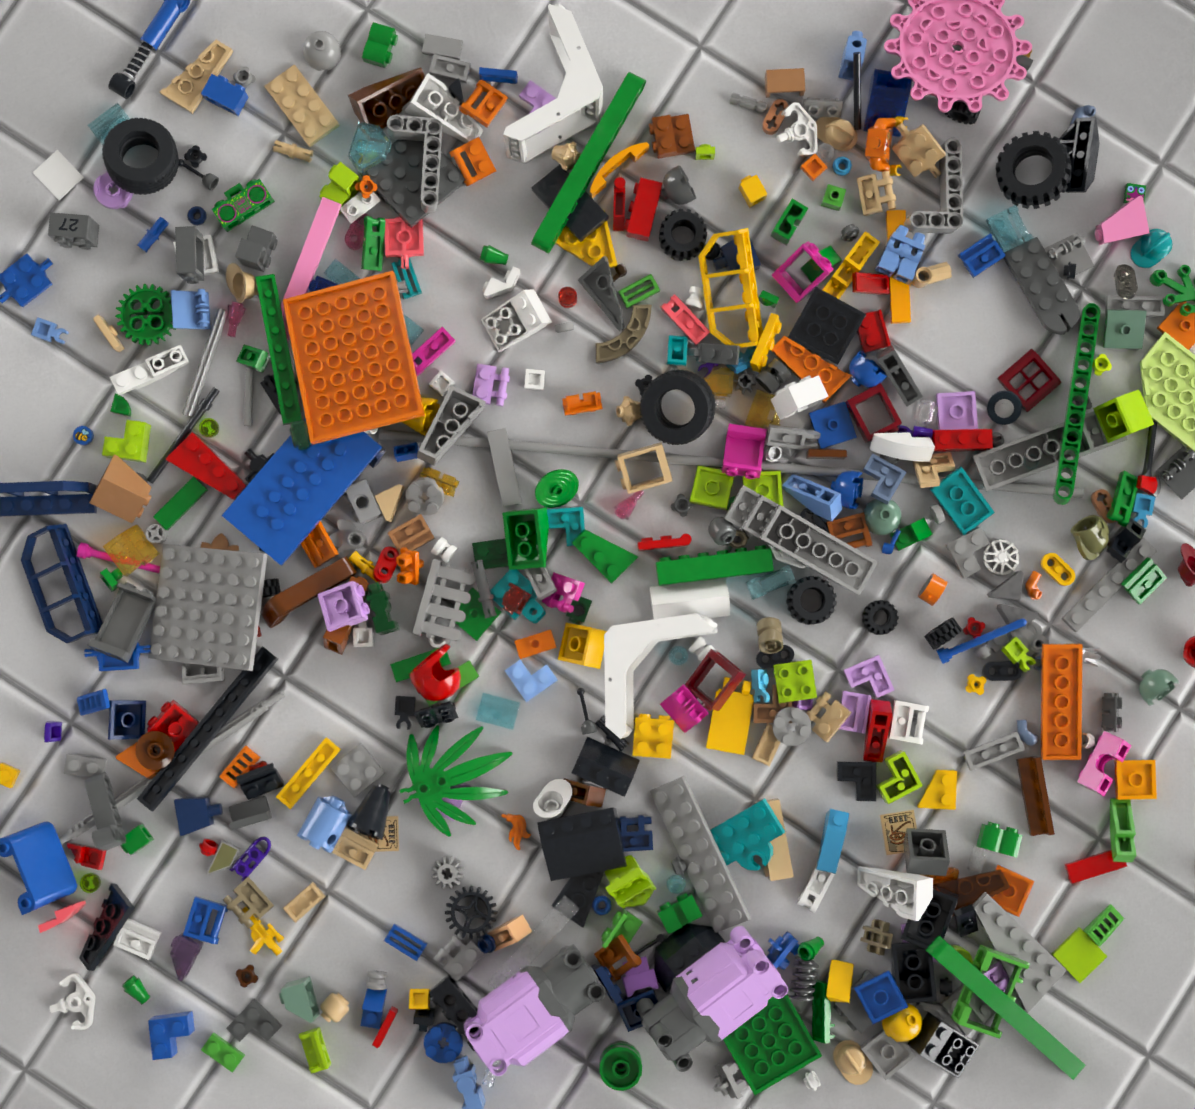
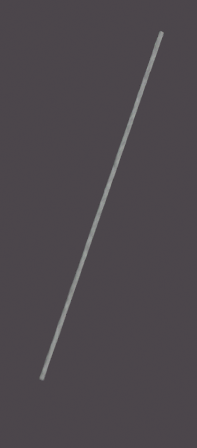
M380 430L379 439L422 443L425 438L424 435L416 432ZM460 436L453 444L457 446L490 448L488 438ZM509 440L510 449L517 451L618 459V454L631 451ZM648 452L624 459L659 462L655 452ZM665 453L667 462L672 464L720 468L723 465V458ZM763 461L761 471H781V473L838 477V475L845 471H863ZM864 472L859 476V479L879 481ZM905 474L901 483L919 484L916 474ZM939 476L940 481L945 478V477ZM971 479L977 489L985 490L982 480ZM1012 482L993 490L1053 495L1054 486ZM1074 488L1072 497L1083 498L1084 488ZM1065 491L1058 492L1060 496H1068Z

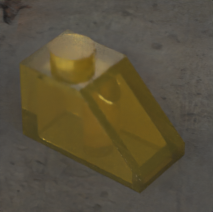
M720 367L704 378L708 386L710 385L714 396L731 397L734 371H730L729 368Z

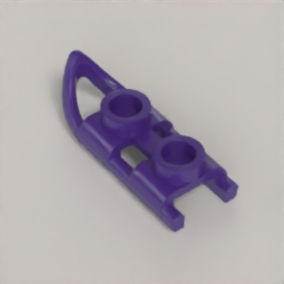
M265 836L256 839L229 870L231 872L235 870L238 875L243 877L241 881H244L269 853L271 841ZM261 840L267 842V849L264 853L255 846ZM248 855V859L243 862L242 860ZM252 861L256 862L251 868L249 867Z

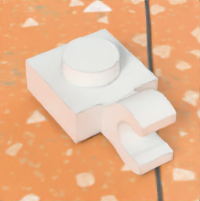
M368 620L359 623V628H353V647L374 646L373 627H367Z

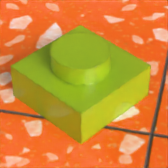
M702 144L696 147L695 160H714L715 147H711L709 144Z

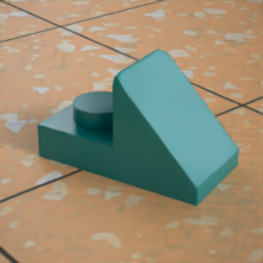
M669 335L667 365L686 366L688 337Z

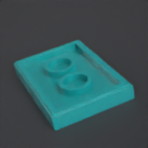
M961 466L942 479L940 486L929 489L962 535H965L995 513Z

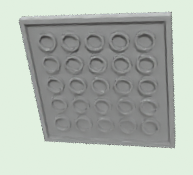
M163 544L150 641L151 648H149L151 653H149L148 658L253 671L268 554Z

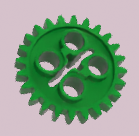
M144 284L143 289L136 285L135 292L129 289V296L123 294L125 301L119 300L122 307H116L121 314H117L115 317L121 319L117 325L123 326L120 331L126 333V338H132L134 343L139 340L141 346L146 341L147 345L151 346L152 341L158 345L160 338L166 341L164 336L166 334L172 336L169 330H176V328H173L172 305L171 297H168L169 292H163V288L160 286L156 290L154 284L149 289L148 285ZM160 301V306L157 309H153L154 302ZM141 302L140 309L134 310V305ZM161 320V325L154 328V322ZM142 321V326L139 329H135L136 322Z

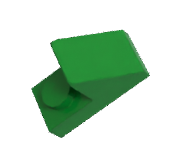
M244 344L236 362L263 373L270 360V356L264 350Z
M925 518L899 529L901 532L896 540L895 547L897 551H900L933 535Z

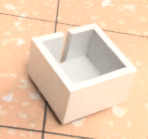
M809 375L798 383L794 381L784 386L785 388L777 391L776 396L770 400L779 419L782 420L794 415L795 411L799 413L811 408L827 398L828 394L819 375L813 378Z

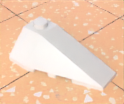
M427 73L407 105L405 112L415 117L436 118L440 120L442 132L465 143L480 137L483 129L472 117L463 114L459 110L460 102L451 96L445 84Z
M858 867V887L872 897L879 898L886 907H891L897 911L896 914L900 917L919 921L933 898V878L918 874Z

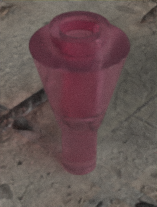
M232 301L231 305L228 304L230 325L227 336L235 337L237 325H239L246 311L243 303Z
M637 491L614 506L615 514L622 520L624 518L628 520L637 501L644 495V491Z

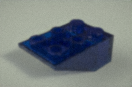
M874 70L871 76L863 131L868 132V129L874 126L879 118L905 117L911 79L903 78L896 80L892 77L891 71ZM894 126L892 136L900 137L901 133Z

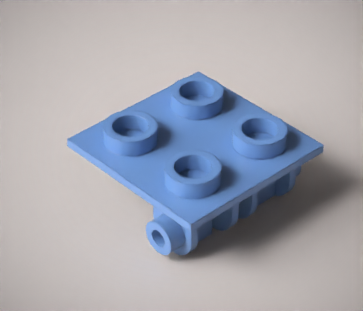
M198 289V292L171 290L173 328L211 330L209 292H206L205 289Z

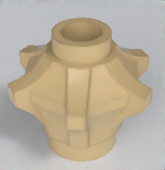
M576 142L566 143L561 146L555 145L552 150V159L560 163L565 171L568 168L573 169L574 164H576L581 155L577 151Z
M624 396L622 404L616 408L617 417H621L622 422H626L627 426H631L635 420L642 418L640 415L641 402Z

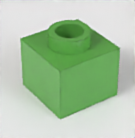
M828 184L821 206L839 211L846 189ZM831 194L838 195V198H833Z

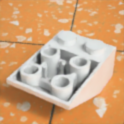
M534 289L521 291L481 319L498 352L509 348L552 323Z

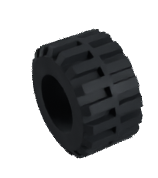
M679 209V212L674 210L671 212V215L668 214L665 220L662 221L659 231L660 246L665 250L664 253L666 255H671L672 259L676 257L679 258L678 261H683L684 258L691 260V257L695 258L703 250L707 238V226L704 224V219L698 217L699 214L697 212L693 214L690 209H687V212L683 211V209ZM679 226L688 227L694 233V239L687 244L678 243L673 239L672 231Z
M808 576L797 580L787 592L786 604H788L787 609L792 614L791 616L797 619L798 622L807 625H814L827 620L835 611L834 607L837 604V601H835L837 596L833 591V586H830L829 582L821 577ZM814 589L821 595L822 605L817 611L809 612L802 607L800 598L805 590Z

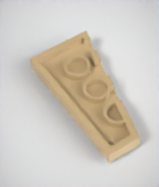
M215 40L198 56L199 58L192 64L190 63L185 68L186 70L181 75L176 76L167 88H163L160 94L193 114L203 99L201 92L211 74L219 75L232 55L233 50L220 41Z

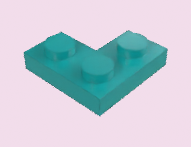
M583 507L547 509L549 529L566 528L567 547H573L574 545L571 542L585 529Z

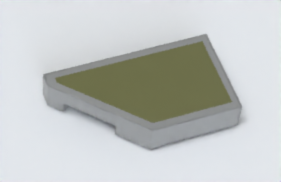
M223 840L206 874L210 875L232 867L241 848Z

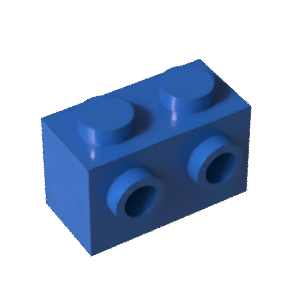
M211 74L201 92L206 101L236 116H239L249 98L243 86L237 83L233 85L229 83L227 78L221 75L217 77Z

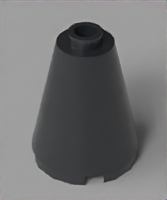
M382 784L373 786L346 826L354 831L356 828L363 835L383 840L391 792L388 791L389 787Z

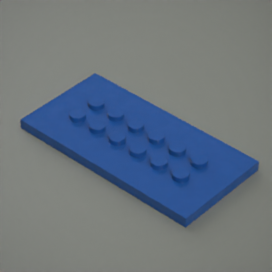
M305 418L222 516L282 566L383 447L365 432L312 445Z

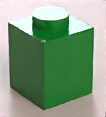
M141 824L125 835L126 843L122 844L121 848L125 853L133 855L152 842L154 838L144 824Z

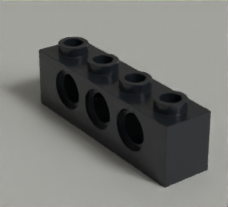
M448 974L430 990V999L436 1006L438 1004L443 1009L442 1013L446 1019L452 1020L456 1025V1031L461 1036L464 1035L467 1038L464 1031V1022L470 1017H475L478 1009ZM448 995L453 996L455 1003L448 1004L445 1001V997ZM463 1010L467 1012L468 1017L460 1019L457 1013ZM467 1041L469 1047L475 1051L470 1041Z

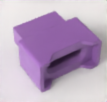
M646 956L641 957V965L636 968L633 967L625 973L626 976L622 977L627 997L632 996L634 991L646 987L659 988L654 968L649 969Z

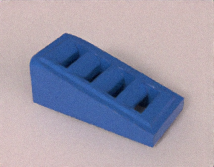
M106 689L77 697L81 716L110 708Z

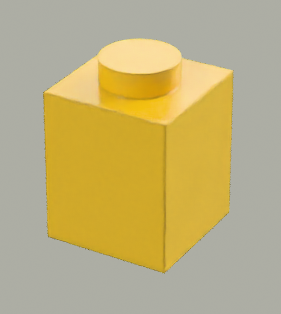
M757 174L752 177L748 175L741 180L738 189L749 208L766 199L767 192Z

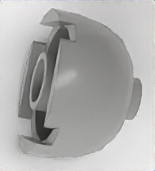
M317 31L311 33L306 38L303 44V54L311 68L317 71L330 70L340 61L341 48L338 40L332 34L326 31Z

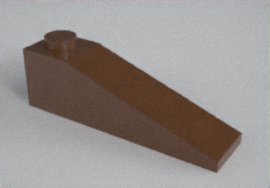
M421 67L368 85L348 95L354 113L369 135L385 128L388 118L399 114L402 108L411 100L425 78Z

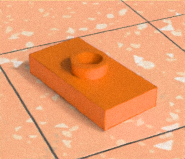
M551 629L514 641L520 659L557 648Z

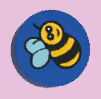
M79 426L74 430L73 439L76 443L85 446L93 441L94 434L90 428Z

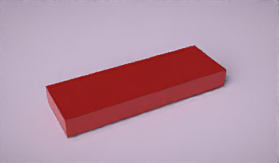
M1111 850L1064 864L1071 884L1127 867L1126 862H1113Z

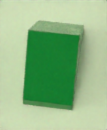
M831 245L819 251L822 257H826L831 262L832 268L842 261ZM812 258L800 268L811 283L824 272Z

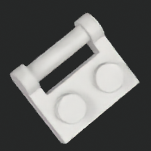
M894 700L888 738L923 745L922 733L925 715L928 712L929 706ZM914 710H919L914 737H911L909 735Z

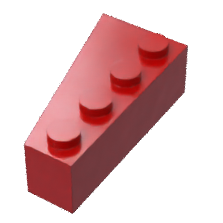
M193 432L165 459L233 500L248 485Z

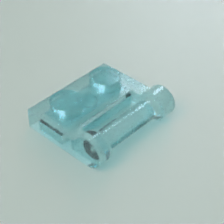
M1016 205L986 220L996 242L1004 253L1033 239L1032 234H1029ZM1011 215L1022 238H1018L1007 216Z

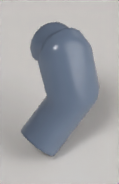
M1086 105L1077 108L1070 126L1076 118L1094 116L1096 113L1095 107Z
M1017 720V730L1020 739L1027 745L1037 744L1039 738L1036 734L1027 730V720Z

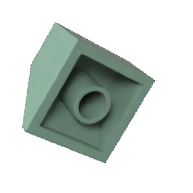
M310 976L287 982L281 989L279 998L281 1004H284L288 1011L310 1023L314 1022L320 1015Z

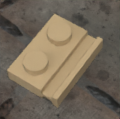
M345 827L332 853L366 870L379 844Z

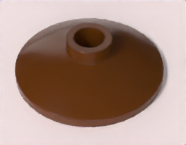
M148 732L141 736L137 742L136 757L140 764L147 769L159 770L165 768L174 757V744L171 738L163 732ZM156 746H158V747L160 748V752H159V753H156V752H155V747H156Z

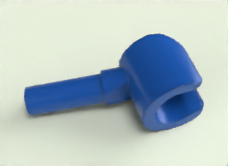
M896 530L890 544L884 542L882 553L891 554L893 552L894 545L901 532L900 530Z

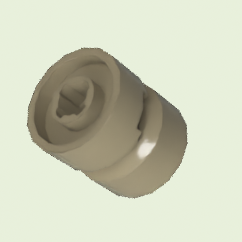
M773 617L759 620L756 624L759 650L767 654L781 651L784 647L781 621Z

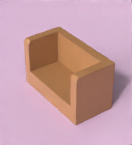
M804 68L766 70V98H770L771 93L799 92V96H804Z

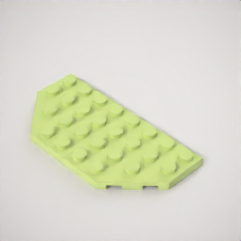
M1164 332L1140 361L1144 402L1151 414L1152 420L1156 421L1161 428L1186 448L1195 452V355Z

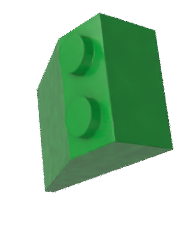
M547 507L503 512L509 570L546 567L549 531Z

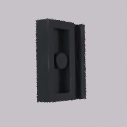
M273 763L236 777L237 783L248 800L284 786V781Z

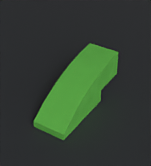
M1110 799V840L1113 862H1133L1137 855L1134 842L1136 832L1130 799Z

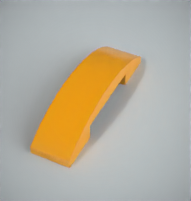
M644 142L632 145L610 158L597 173L590 188V197L593 199L606 188L607 182L605 178L629 157L636 162L649 151V144Z

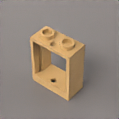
M662 442L618 454V460H615L618 472L622 471L623 478L620 479L623 490L627 489L628 494L673 481ZM656 450L663 476L631 485L624 459Z

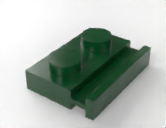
M505 538L472 543L474 561L483 560L485 570L509 566Z

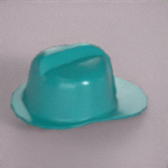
M1152 229L1149 231V234L1143 235L1136 241L1131 249V259L1138 267L1150 268L1166 257L1172 250L1173 245L1169 232L1167 233L1161 229Z

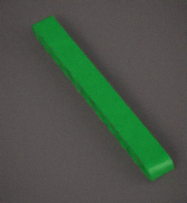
M631 72L627 73L531 242L532 246L548 254L550 253L568 221L567 217L574 211L578 204V198H581L642 93L646 84L645 79Z
M1089 303L1083 308L1079 322L1053 499L1059 505L1067 504L1074 492L1100 319V308L1094 303ZM1086 313H1092L1094 317H1089ZM1084 330H1088V331H1090L1092 334H1091V335H1087V334L1084 333ZM1080 348H1087L1089 352H1083ZM1079 365H1083V366H1085L1087 369H1086V370H1081V369L1078 368V366H1079ZM1081 383L1084 385V387L1079 388L1075 384ZM1072 401H1079L1081 405L1076 406ZM1070 419H1077L1079 423L1073 424L1070 422ZM1072 436L1076 441L1070 442L1067 437ZM1064 455H1071L1073 460H1067ZM1066 472L1071 476V478L1066 479L1061 475V473ZM1065 491L1068 496L1062 497L1058 492Z
M938 935L926 949L930 955L1071 1079L1074 1080L1086 1066L942 937Z

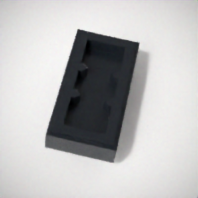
M972 904L954 911L957 931L960 937L979 931L975 909Z

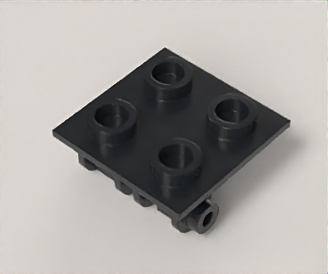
M450 701L414 712L421 728H431L435 724L442 722L450 723L454 719L459 718L455 703Z

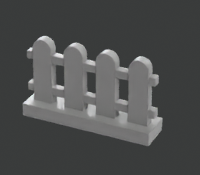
M433 559L413 634L422 637V633H426V638L430 639L434 635L445 638V643L450 644L451 640L457 641L461 637L460 631L454 629L455 623L463 622L466 619V614L459 610L461 603L467 604L471 601L470 594L464 592L465 586L475 584L476 580L475 576L469 573L470 569L465 568L464 571L450 568L451 564L446 563L445 566H441V561ZM438 577L442 578L440 585L436 584ZM451 580L461 583L459 590L445 587L446 581ZM433 596L437 597L435 604L431 603ZM442 598L455 601L454 609L440 605ZM428 614L432 615L430 622L426 621ZM441 617L451 620L449 627L435 624L436 618Z

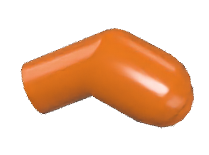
M1036 571L1031 573L1025 584L1027 594L1033 600H1038L1042 597V592L1037 586L1042 575Z

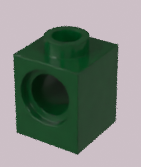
M581 596L579 601L572 600L571 605L573 607L576 605L583 606L584 613L577 616L573 612H567L566 616L570 617L568 621L578 625L580 622L584 623L592 601Z

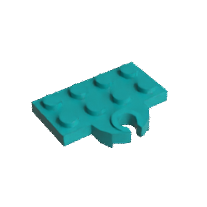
M765 798L710 829L726 866L737 861L743 868L753 871L761 869L760 864L754 861V855L760 856L762 864L766 866L774 854L770 841L785 833L784 828Z

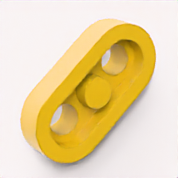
M1048 553L1041 558L1040 564L1042 569L1056 583L1061 586H1067L1074 582V570L1057 554ZM1049 559L1053 562L1052 566H1048L1047 561ZM1062 573H1065L1067 576L1065 580L1061 578Z

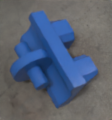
M788 931L783 937L779 935L775 941L771 938L768 940L771 947L767 950L769 952L767 958L775 968L779 967L783 970L790 963L786 956L789 952L797 955L799 948L798 940Z

